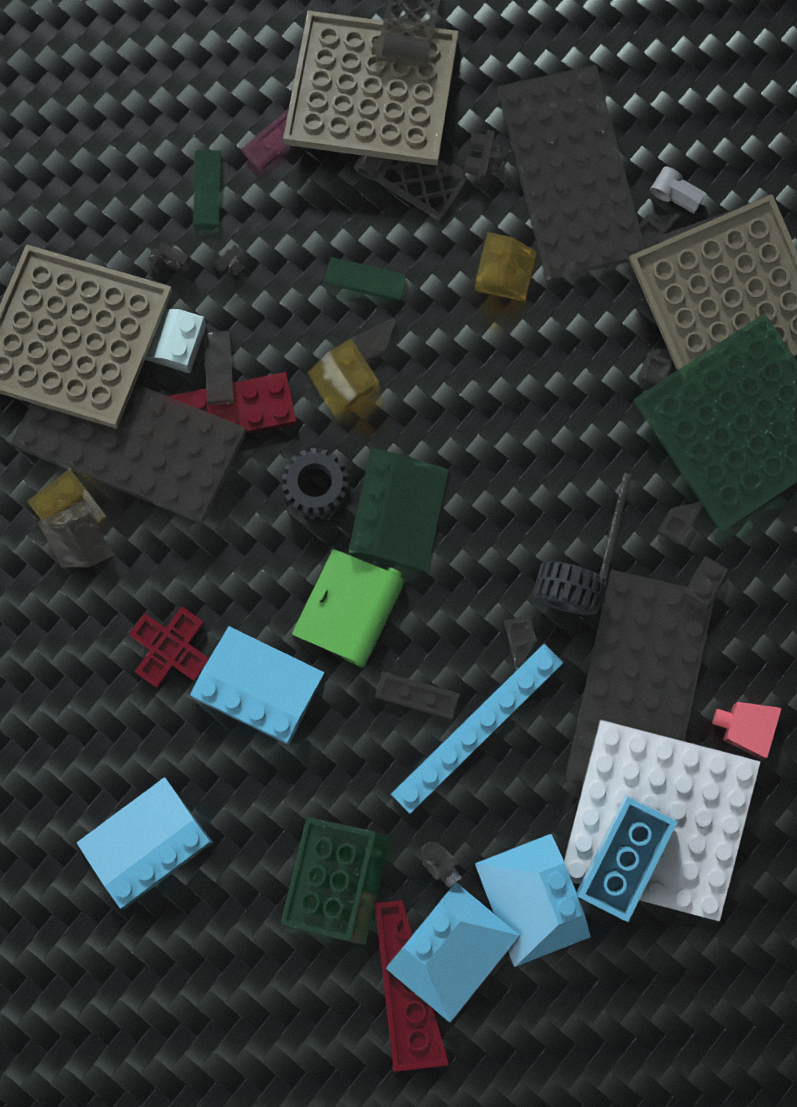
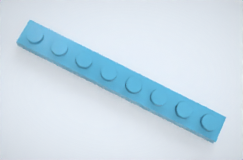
M543 644L391 795L410 814L543 684L563 662Z

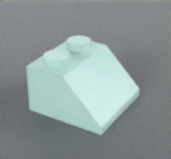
M165 309L145 360L191 373L207 326L204 317L180 309Z

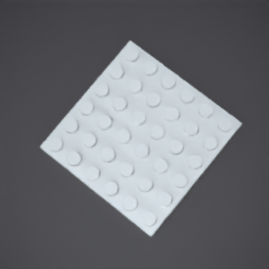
M600 720L564 858L572 882L581 884L625 794L676 819L678 822L639 900L720 921L760 761Z

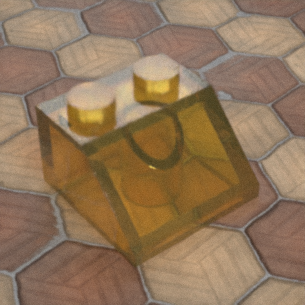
M487 232L475 290L525 301L536 251L512 237Z
M352 339L328 352L308 372L309 377L335 417L379 390L378 379Z
M70 469L27 501L63 548L106 517Z

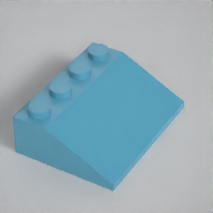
M228 627L202 670L190 696L289 745L324 672L234 628Z
M165 777L77 842L120 909L128 907L213 843Z

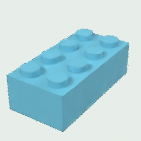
M625 794L576 892L577 896L628 922L678 823L676 819Z

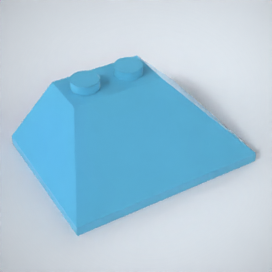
M551 834L475 863L493 913L520 935L508 949L514 967L591 937L585 914L567 867Z
M455 882L386 969L446 1020L451 1022L520 935Z

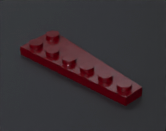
M403 901L375 903L394 1072L448 1065V1060L433 1008L386 969L412 937Z

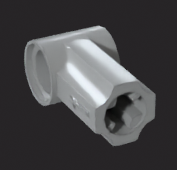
M670 167L662 169L650 188L652 194L666 202L671 200L693 214L706 195L702 190L684 181L682 175Z

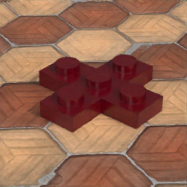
M183 607L179 609L167 628L144 613L129 634L130 637L150 650L135 673L156 688L160 686L173 667L193 681H196L210 658L189 644L204 622Z

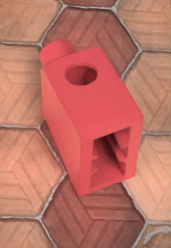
M737 702L733 705L731 713L716 709L712 724L726 728L725 742L763 760L768 757L781 708Z

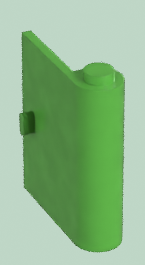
M333 549L292 635L338 654L343 659L364 668L406 582L402 578L403 573L390 567L388 570H384Z

